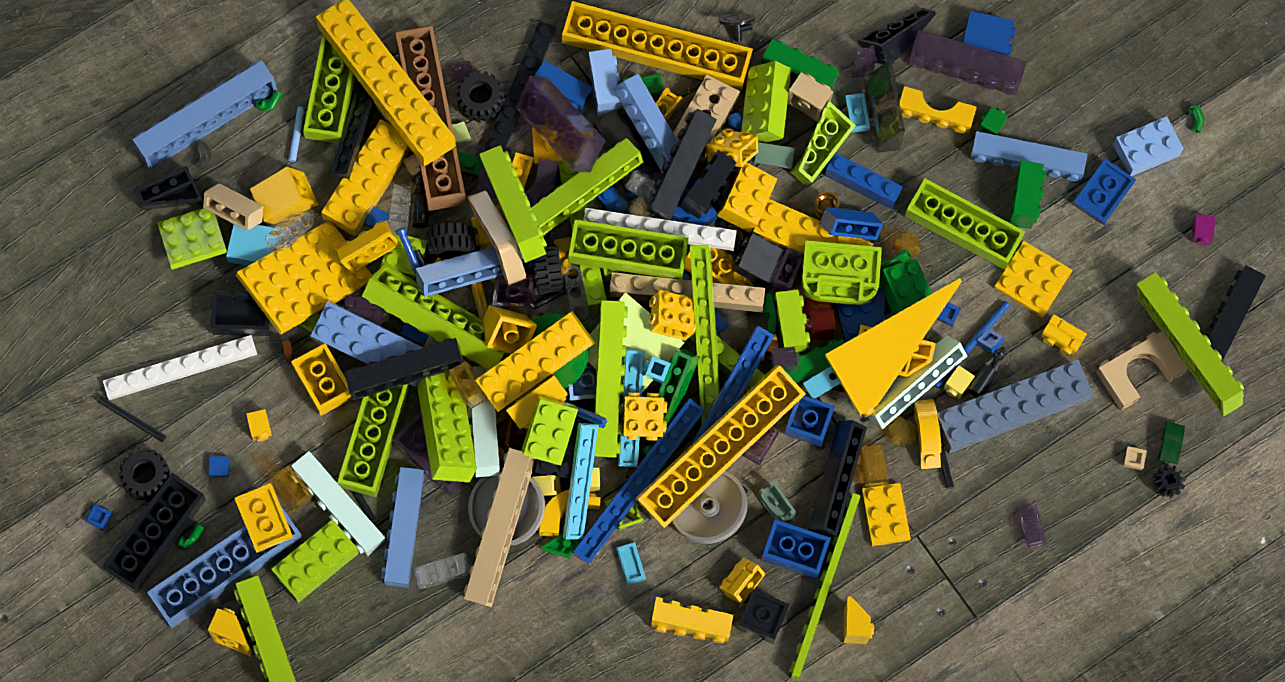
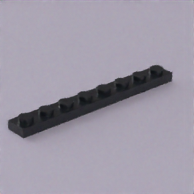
M542 21L538 22L483 152L500 145L503 152H505L533 86V77L541 67L557 30L555 26Z

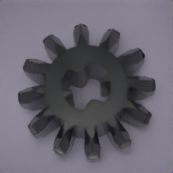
M1165 465L1164 469L1159 467L1157 469L1158 473L1153 475L1156 480L1152 482V485L1158 486L1155 489L1156 492L1163 491L1162 497L1168 493V496L1172 498L1174 494L1179 495L1181 493L1180 489L1185 488L1183 482H1185L1186 478L1180 477L1183 471L1176 472V466H1173L1172 469H1170L1169 465ZM1167 478L1171 479V484L1167 483Z

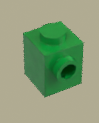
M991 107L989 112L985 111L980 119L982 123L979 132L998 136L1008 116L1005 115L1003 110Z

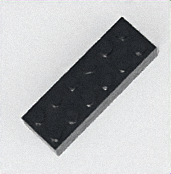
M172 473L101 567L103 571L137 594L206 501L204 494Z

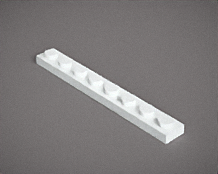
M585 208L583 221L689 237L688 244L691 245L710 244L711 248L734 251L737 230Z
M252 335L106 379L103 380L108 400H112L255 356L257 351Z

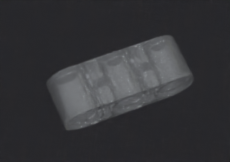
M634 170L625 187L631 192L648 199L650 194H653L656 189L654 188L656 179L638 170Z
M393 183L389 223L394 231L401 227H406V234L408 236L413 185Z
M308 211L290 214L266 236L265 241L268 249L289 248L312 227L314 222L313 215Z
M570 265L563 273L569 313L574 312L576 307L582 308L584 315L577 317L579 321H582L588 314L582 273L578 266ZM575 270L577 278L570 279L567 276V272ZM577 288L580 290L581 296L573 298L570 291Z
M462 553L413 569L418 589H426L470 575L471 564L467 553Z

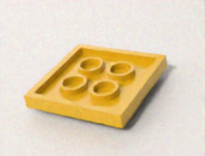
M1023 241L994 289L1043 318L1070 276L1072 269Z

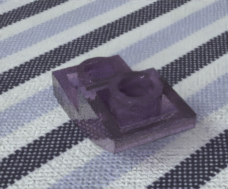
M1037 505L1017 508L1027 548L1047 544Z

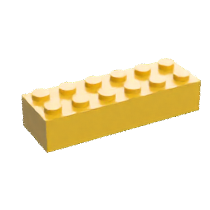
M380 119L356 157L350 178L342 179L321 212L323 220L331 221L336 227L354 237L357 236L373 206H376L401 167L403 160L406 159L411 151L394 126Z
M771 199L768 200L760 221L753 231V234L756 233L763 236L764 240L778 244L785 251L784 253L804 261L805 240L873 246L872 243L861 238L829 235L819 224V220Z
M572 311L477 378L476 382L499 412L595 342Z

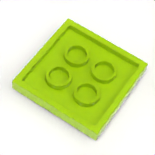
M205 208L157 222L172 270L227 253L216 216Z

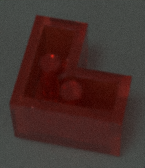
M807 299L806 305L803 307V314L805 313L807 316L805 332H809L810 341L833 339L836 326L834 309L831 310V302Z

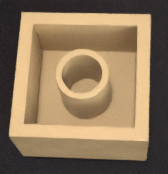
M801 72L789 89L787 104L819 122L827 101L831 102L833 91L826 84L816 82L811 75H805Z

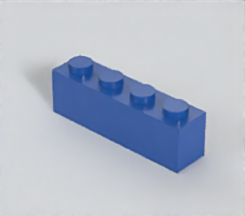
M837 153L834 154L826 169V177L890 209H893L903 186Z

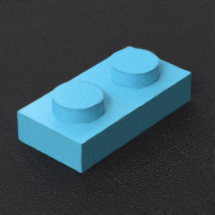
M864 93L845 95L848 118L856 125L851 133L870 130Z

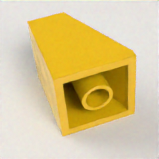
M285 167L250 189L252 200L263 206L262 220L271 224L278 223L319 205L305 173L290 167Z
M490 305L482 320L486 347L511 354L531 340L537 324L525 314Z

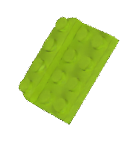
M805 240L801 281L805 296L815 301L863 305L872 302L879 287L882 247Z

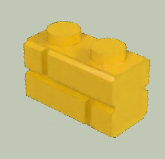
M1053 315L1041 338H1043L1045 344L1049 346L1055 345L1060 348V352L1064 355L1074 356L1087 333L1060 317Z
M743 557L740 562L735 564L729 576L724 578L719 588L728 598L742 605L766 574L756 563Z

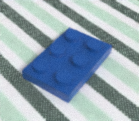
M1104 159L1075 199L1073 205L1105 225L1136 179L1107 159Z

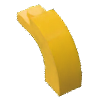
M916 400L914 402V418L919 434L921 469L940 468L941 438L934 400Z
M569 490L559 493L546 505L544 517L539 528V536H559L560 522L567 510ZM589 494L587 509H600V497H597L595 494Z

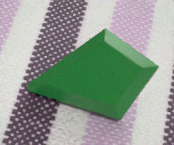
M562 533L541 549L569 559L580 542L576 539H565Z

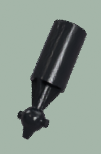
M419 171L417 176L412 178V182H415L417 185L411 197L412 227L426 228L429 226V211L422 174Z
M1005 347L995 350L993 353L994 358L981 366L967 389L972 396L977 398L986 393L997 375L998 362L1004 359Z

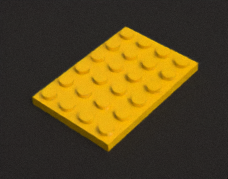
M331 221L316 227L243 268L236 274L237 278L280 335L323 311L327 301L337 303L368 284L369 279L373 275L366 266L352 273L341 263L337 249L341 248V245L347 241Z

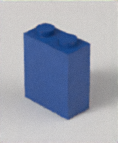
M970 11L961 52L1005 61L1006 56L1010 55L1013 44H1009L1010 38H1014L1016 27H1013L1014 20Z

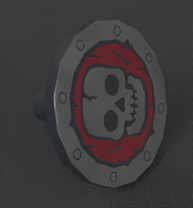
M748 13L728 14L719 18V23L734 25L735 41H742V32L752 30L751 22L755 21V15Z

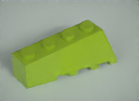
M830 101L826 103L804 155L790 172L803 184L812 183L856 126Z

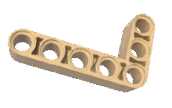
M486 190L467 197L474 215L497 252L506 283L511 285L525 279L526 274L516 240Z

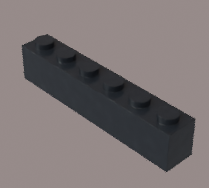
M698 108L688 113L685 118L686 125L677 135L679 140L669 152L671 157L662 167L661 171H663V174L654 184L656 189L646 201L648 206L645 211L663 220H668L672 217L717 121L716 118Z
M1245 265L1243 270L1239 269L1234 277L1236 283L1234 286L1230 285L1226 293L1228 296L1227 301H1222L1217 310L1220 312L1218 318L1214 317L1209 326L1212 328L1210 334H1205L1211 342L1210 346L1212 349L1220 353L1221 361H1223L1266 277V275Z
M454 338L445 339L443 342L435 345H426L419 350H410L399 356H390L380 362H371L367 366L355 367L344 373L349 393L353 400H357L464 367L465 363L457 339Z
M854 420L838 421L808 530L824 536H837L865 437L867 427Z

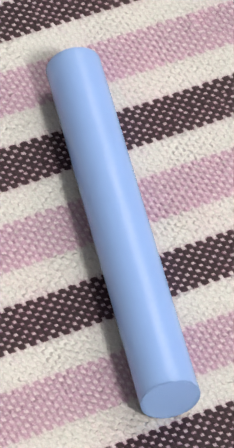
M304 107L297 108L288 159L290 162H296L305 112Z

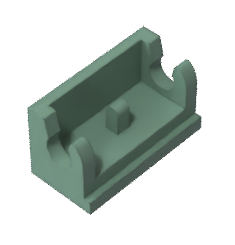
M758 142V153L755 156L754 163L792 169L795 148Z
M774 480L757 494L758 499L773 520L776 519L786 523L795 517V509Z

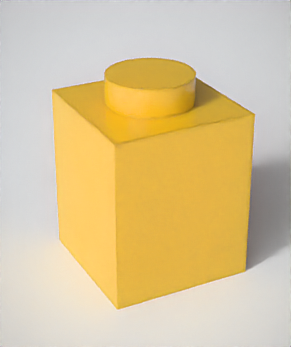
M265 409L246 414L253 440L264 441L269 436H272Z

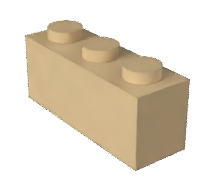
M219 183L204 192L203 208L248 231L262 222L263 206Z

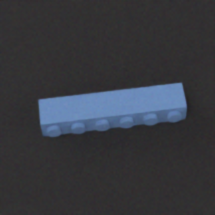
M636 74L614 87L613 90L660 170H662L664 163L669 161L671 157L669 155L671 148L674 144H677L678 140L639 74Z
M976 131L970 159H974L979 163L990 162L1000 167L1004 165L1010 166L1014 170H1018L1021 160L1044 164L1043 171H1046V174L1050 177H1064L1069 181L1075 182L1081 181L1084 175L1087 154Z
M494 247L416 268V282L424 297L503 275ZM520 253L524 269L531 268L532 260L525 263Z
M400 467V473H396L395 484L398 485L397 492H393L392 503H395L394 511L391 510L389 522H393L392 530L388 529L387 541H390L389 549L385 548L384 560H387L386 568H382L381 579H384L385 585L409 588L425 475L424 470Z

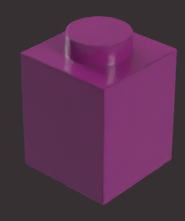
M1196 214L1192 225V242H1197L1199 245L1211 244L1214 239L1215 216Z

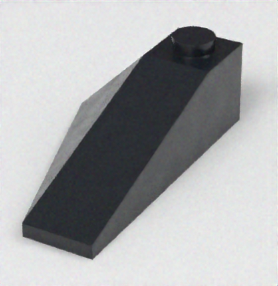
M926 8L919 9L904 16L903 21L890 22L887 24V28L878 31V29L872 30L857 41L875 63L884 66L892 65L895 60L904 54L936 15V12Z

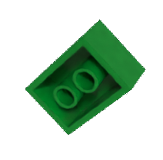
M1021 160L1016 172L1009 219L1010 224L1016 227L1031 229L1033 223H1037L1041 212L1039 204L1044 191L1042 185L1046 177V171H1043L1044 164Z
M917 259L885 268L880 272L879 283L893 316L932 294Z

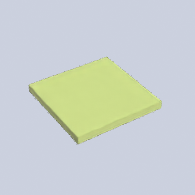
M625 292L618 301L625 302V306H628V317L624 318V326H627V336L623 337V345H626V350L645 351L644 365L646 360L650 361L652 356L668 362L673 357L675 350L679 349L684 342L681 339L651 332V324H649L651 314ZM599 324L590 334L595 343L589 347L587 361L596 370ZM643 371L642 392L652 382V379L644 377L645 371ZM621 376L620 384H623V376Z

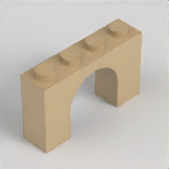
M1164 331L1151 333L1146 337V341L1142 343L1138 341L1127 352L1122 350L1115 355V359L1111 361L1107 359L1098 365L1099 368L1096 374L1121 411L1136 403L1140 398L1127 376V365L1132 360L1145 358L1153 361L1169 383L1185 374L1188 370V367Z

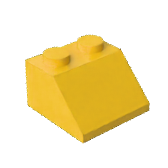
M847 596L844 604L843 643L867 644L868 640L872 639V635H874V623H871V617L852 597Z

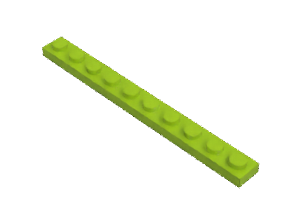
M710 244L690 246L697 355L700 356L698 361L700 406L705 409L701 415L702 424L720 393Z
M853 493L852 498H847L845 505L847 513L846 516H842L840 534L834 536L832 545H835L834 552L829 551L826 560L829 566L827 570L823 569L820 578L823 584L821 589L817 588L814 599L817 600L815 607L811 606L808 617L811 618L809 625H804L801 634L805 636L803 643H798L795 652L799 656L796 662L792 661L789 670L792 673L791 679L797 681L800 678L860 499V495Z

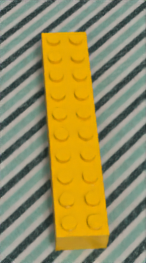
M341 0L316 16L319 30L424 167L456 147L455 136L350 0Z
M574 1L571 3L562 33V43L590 51L611 49L612 55H616L617 58L704 80L705 76L709 75L741 91L753 51L752 48Z
M780 365L774 366L635 499L661 527L665 528L805 395V392Z

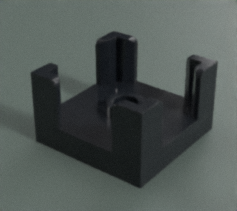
M753 589L737 629L745 633L747 630L765 637V641L774 644L790 604Z

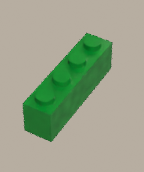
M772 39L762 57L761 64L777 61L790 67V78L795 81L802 72L805 75H811L816 82L826 84L832 90L838 79L839 70L831 64L826 65L814 56L809 57L797 48L792 49L780 40L775 41Z
M834 339L828 342L827 346L822 348L819 346L814 347L805 355L797 354L791 358L792 360L788 362L780 361L774 366L780 365L798 386L803 385L804 382L830 367L825 354L843 345L844 341L843 339L839 341Z
M685 349L675 350L659 391V397H663L664 401H667V413L663 414L666 428L677 416L700 356Z

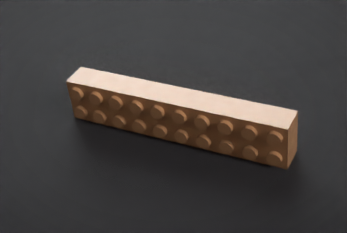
M433 26L396 32L401 68L453 134ZM456 147L425 167L419 160L428 211L466 205L465 190Z

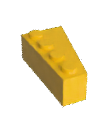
M656 597L651 628H655V631L666 633V630L673 631L678 636L689 634L699 640L711 638L716 643L729 641L733 615L710 609L702 612V608L691 605L685 608L680 602L671 601L664 603L662 602L663 598Z

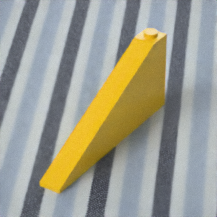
M960 278L825 354L827 362L859 417L862 415L867 417L875 412L874 408L880 403L961 284Z

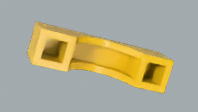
M904 86L897 113L905 118L913 117L922 123H934L940 128L948 127L964 134L970 131L976 106L958 102L949 110H935L925 102L922 91Z

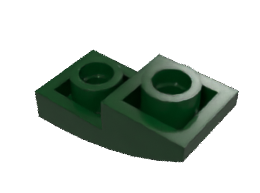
M1165 422L1161 437L1162 445L1158 456L1159 461L1178 465L1184 439V425Z

